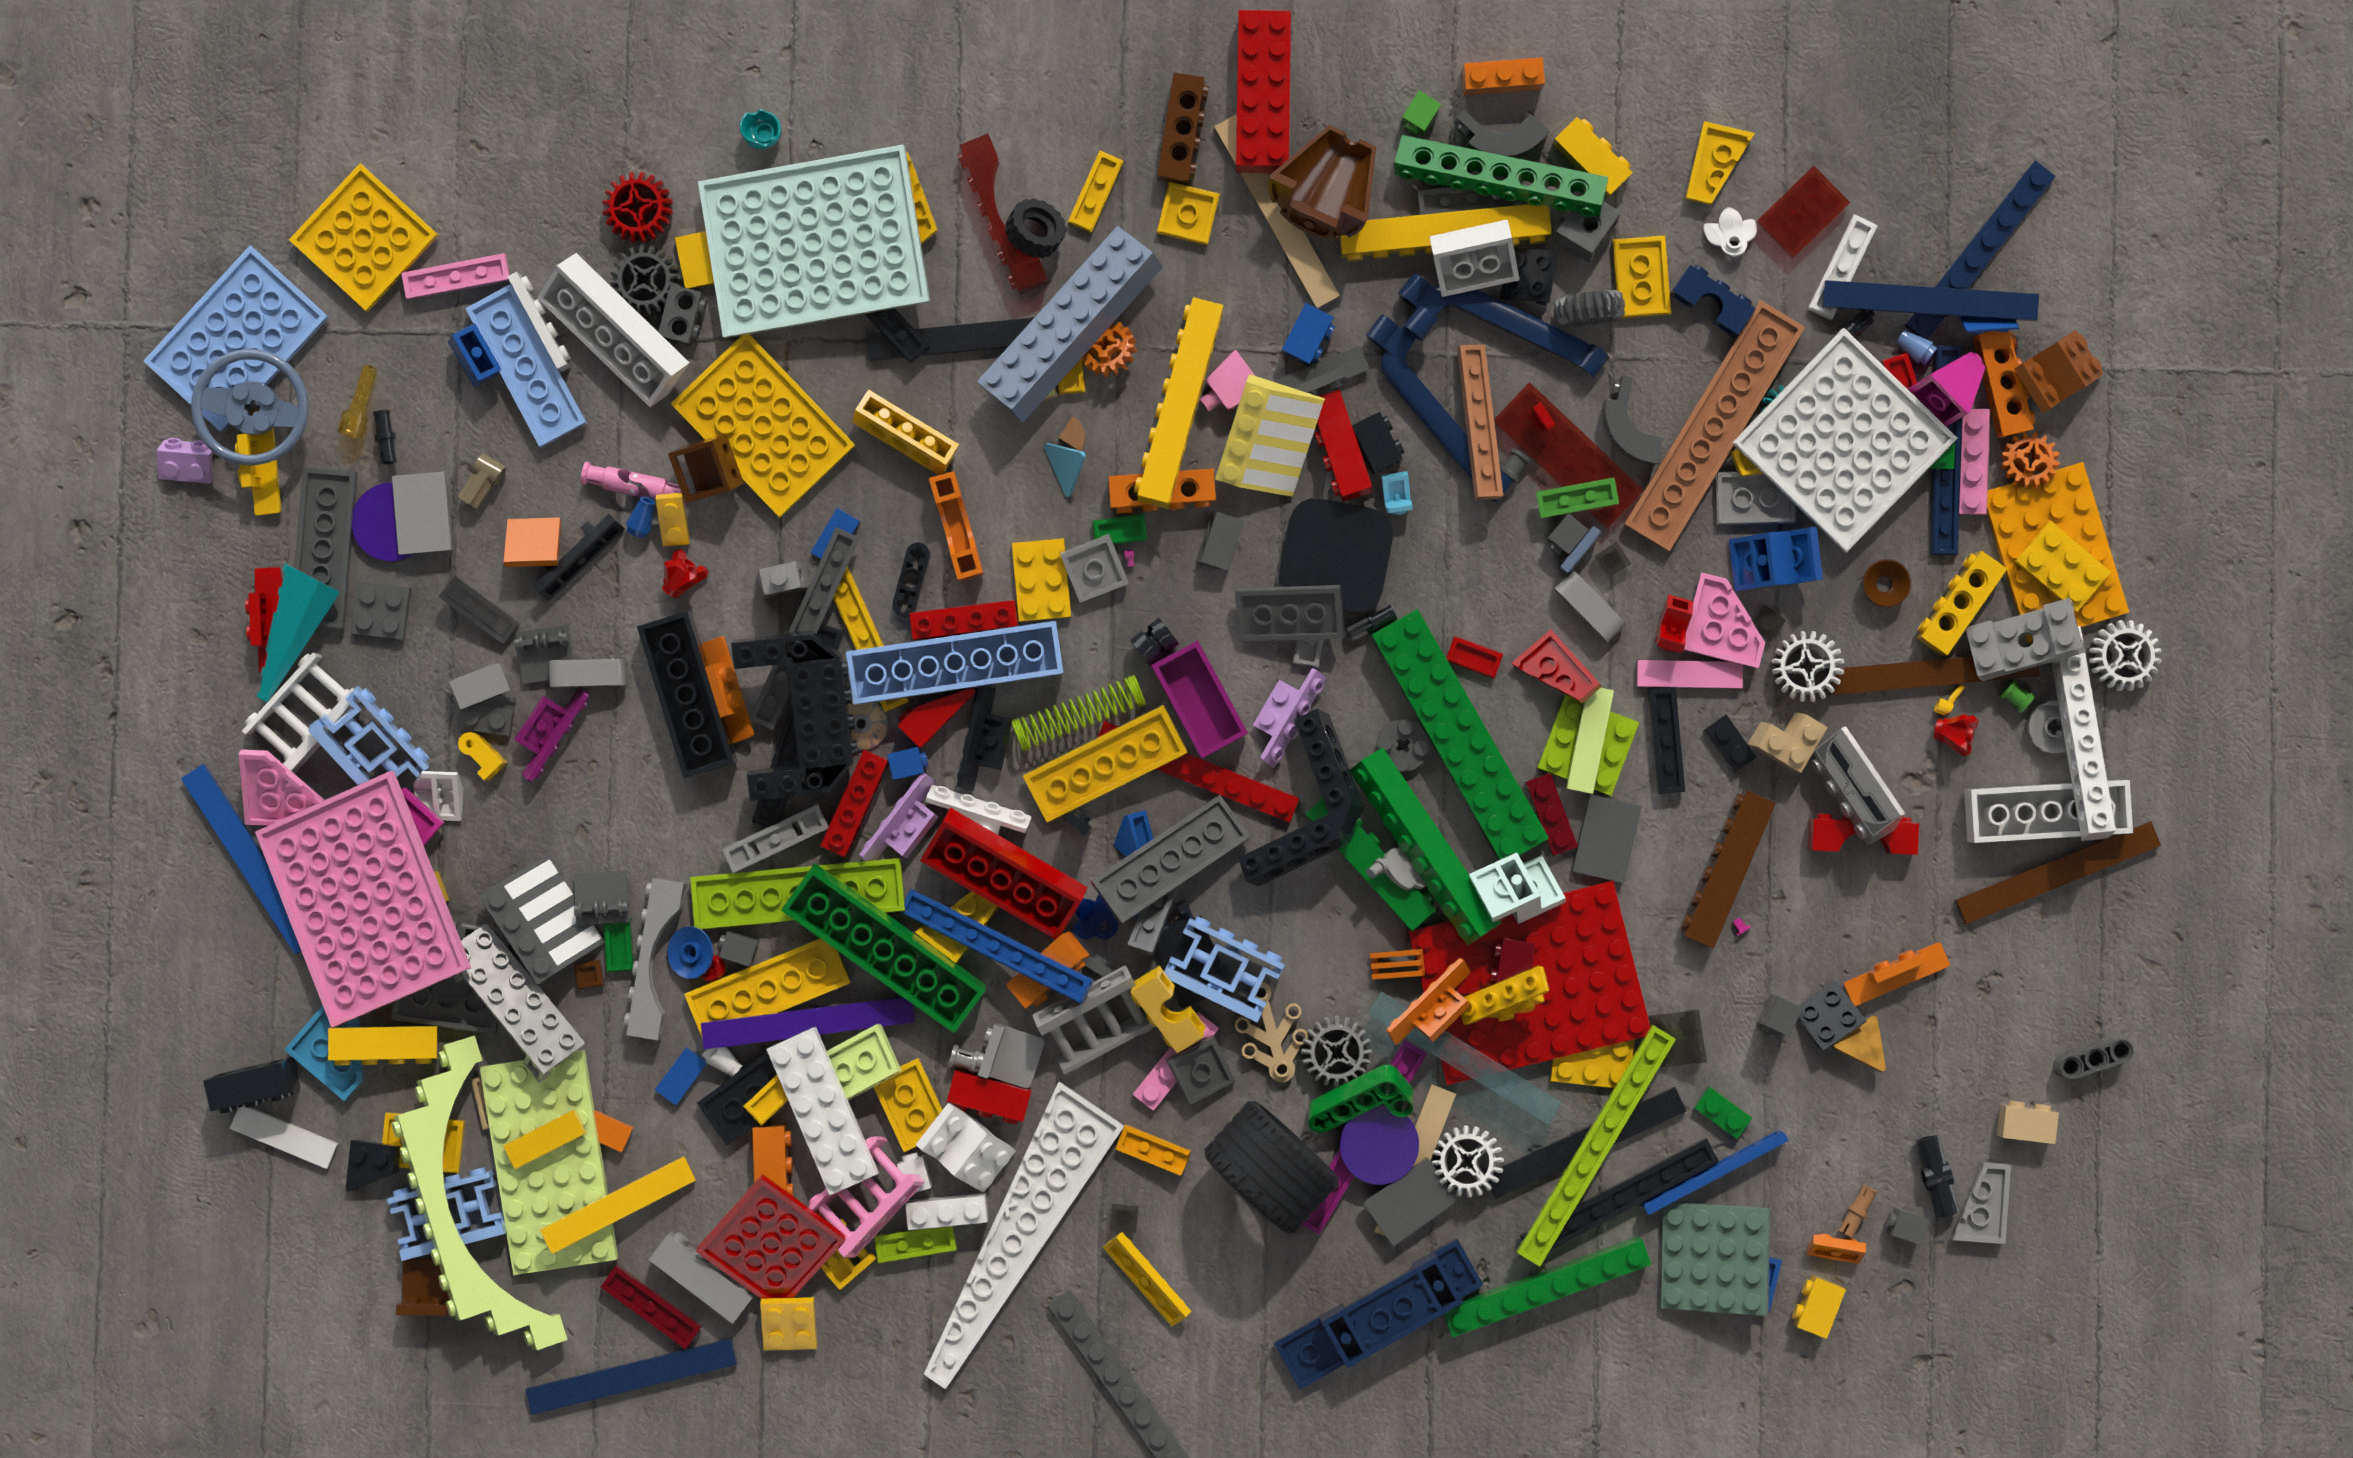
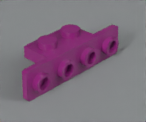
M581 687L576 690L565 708L543 695L514 738L516 742L535 752L522 772L523 777L529 782H532L534 778H538L542 774L545 761L549 756L555 754L559 747V740L563 734H567L571 730L574 717L586 707L589 694Z

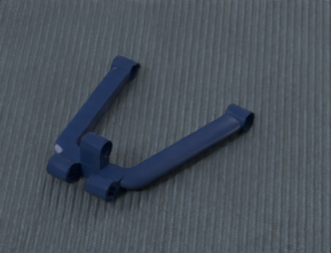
M1416 273L1411 275L1397 293L1402 300L1415 309V312L1405 325L1400 328L1390 318L1381 314L1366 333V337L1384 351L1381 367L1387 381L1471 479L1472 471L1467 435L1409 368L1406 362V355L1416 339L1420 341L1425 339L1439 321L1436 315L1443 308L1453 307L1561 357L1575 366L1578 365L1590 374L1593 379L1609 359L1608 354L1594 344L1589 345L1582 339L1478 289L1442 297L1439 284L1433 287ZM1500 471L1504 495L1512 485L1513 480ZM1491 499V500L1494 501V502H1496V503H1498L1500 499Z

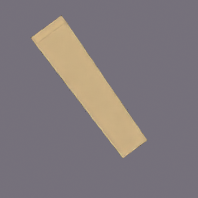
M1433 1084L1430 1085L1415 1124L1419 1137V1152L1414 1165L1426 1157L1431 1160L1456 1093ZM1376 1224L1374 1232L1386 1236L1379 1225Z

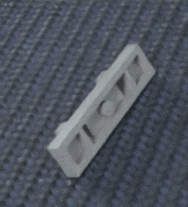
M819 804L738 841L722 849L732 872L735 873L828 829L829 825ZM792 824H794V825L796 826L799 835H797V833H796V831H795V829H794V827H793Z

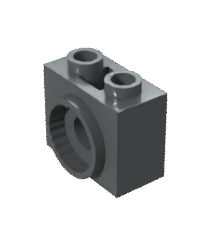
M1605 202L1603 203L1600 217H1586L1579 212L1570 211L1566 218L1561 217L1554 228V231H1556L1555 242L1591 263L1618 224L1620 211ZM1592 225L1596 230L1587 231L1584 229V226Z

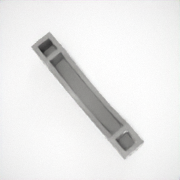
M652 878V882L647 883L645 898L649 899L648 907L643 909L641 915V924L644 925L643 935L638 936L636 947L640 951L639 961L634 962L632 976L636 977L635 986L630 987L628 1002L632 1003L630 1013H626L624 1019V1028L627 1029L626 1035L653 1040L662 1039L666 1012L655 990L653 960L657 943L664 929L673 917L683 909L687 887L685 882Z

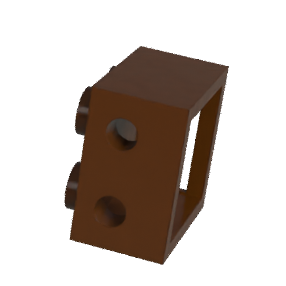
M727 434L682 446L668 453L685 503L724 493L744 484ZM680 455H684L696 492L691 495L677 458Z

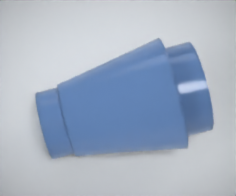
M1904 330L1896 342L1917 364L1922 363L1926 365L1937 350L1933 346L1934 342L1911 332L1909 333Z

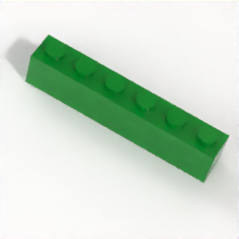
M1323 797L1305 813L1312 822L1329 814ZM1358 818L1352 831L1354 834L1351 842L1337 850L1406 926L1413 931L1436 910L1432 906L1435 901L1425 890L1420 893L1414 887L1410 890L1399 887L1386 873H1379L1374 878H1370L1367 875V869L1373 865L1375 860L1378 858L1382 859L1385 853L1379 848L1382 844L1381 841L1372 832L1367 835L1361 828L1364 823Z

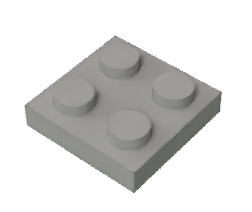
M1109 534L1060 553L1080 603L1129 584Z

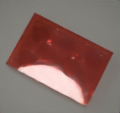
M1813 166L1756 222L1793 259L1850 202Z

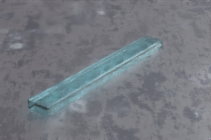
M1380 991L1367 1014L1389 1027L1391 1022L1399 1018L1408 1008ZM1416 1028L1406 1036L1410 1041L1547 1125L1551 1123L1562 1104L1558 1099L1447 1031H1444L1433 1042Z

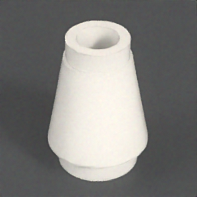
M727 1047L706 1049L702 1054L706 1059V1063L728 1074L730 1077H733L742 1067Z

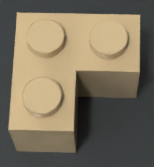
M1795 712L1785 731L1770 723L1760 722L1748 745L1787 769L1801 773L1828 727L1807 714Z

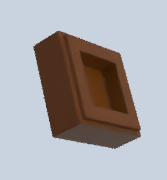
M601 959L573 964L577 990L605 985Z

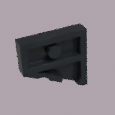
M357 1139L350 1140L345 1191L357 1190L366 1184L374 1183L383 1177H389L398 1173L401 1146Z

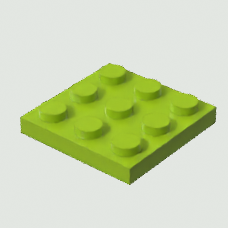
M1564 695L1539 760L1538 769L1568 780L1583 703L1581 704ZM1610 711L1594 790L1612 796L1639 722Z

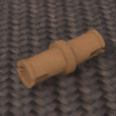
M1862 1184V1188L1852 1205L1849 1204L1847 1208L1849 1212L1838 1231L1853 1239L1863 1218H1867L1868 1213L1866 1212L1878 1192Z

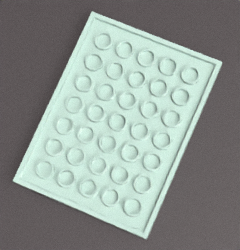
M904 145L698 181L724 338L930 302Z

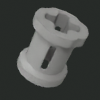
M954 1045L948 1067L956 1066L969 1070L970 1074H974L980 1052L975 1051L973 1053L960 1049L959 1045Z

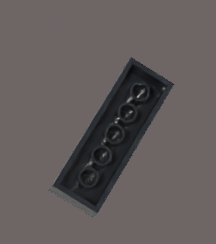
M681 612L637 626L683 778H691L738 763L724 717L720 718L705 670L708 664L692 612Z

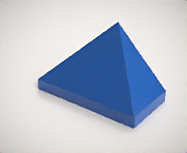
M1146 810L1123 817L1113 846L1126 857L1153 840Z

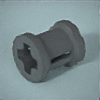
M1512 448L1510 450L1511 455L1505 464L1500 466V471L1517 483L1519 480L1518 475L1526 464H1530L1531 459L1519 450Z

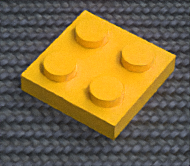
M814 1297L761 1299L764 1351L817 1349Z

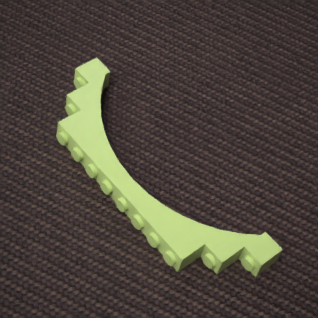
M475 1036L440 1046L441 1052H438L441 1066L446 1067L447 1072L417 1081L418 1087H415L416 1096L419 1102L424 1103L425 1107L394 1116L395 1122H392V1128L396 1138L400 1137L403 1145L400 1148L401 1158L404 1163L408 1162L411 1173L407 1174L411 1188H416L417 1191L416 1207L419 1214H424L426 1224L423 1225V1230L427 1240L431 1239L434 1247L431 1250L432 1260L435 1266L439 1265L442 1273L438 1278L442 1290H447L449 1301H446L448 1312L451 1317L455 1316V1320H463L487 1311L488 1316H485L486 1326L489 1332L493 1331L494 1335H502L525 1327L526 1331H523L524 1340L527 1346H531L532 1350H540L565 1341L567 1337L560 1314L547 1315L513 1298L500 1288L476 1263L458 1234L449 1211L444 1188V1139L448 1119L458 1092L475 1063L482 1061Z

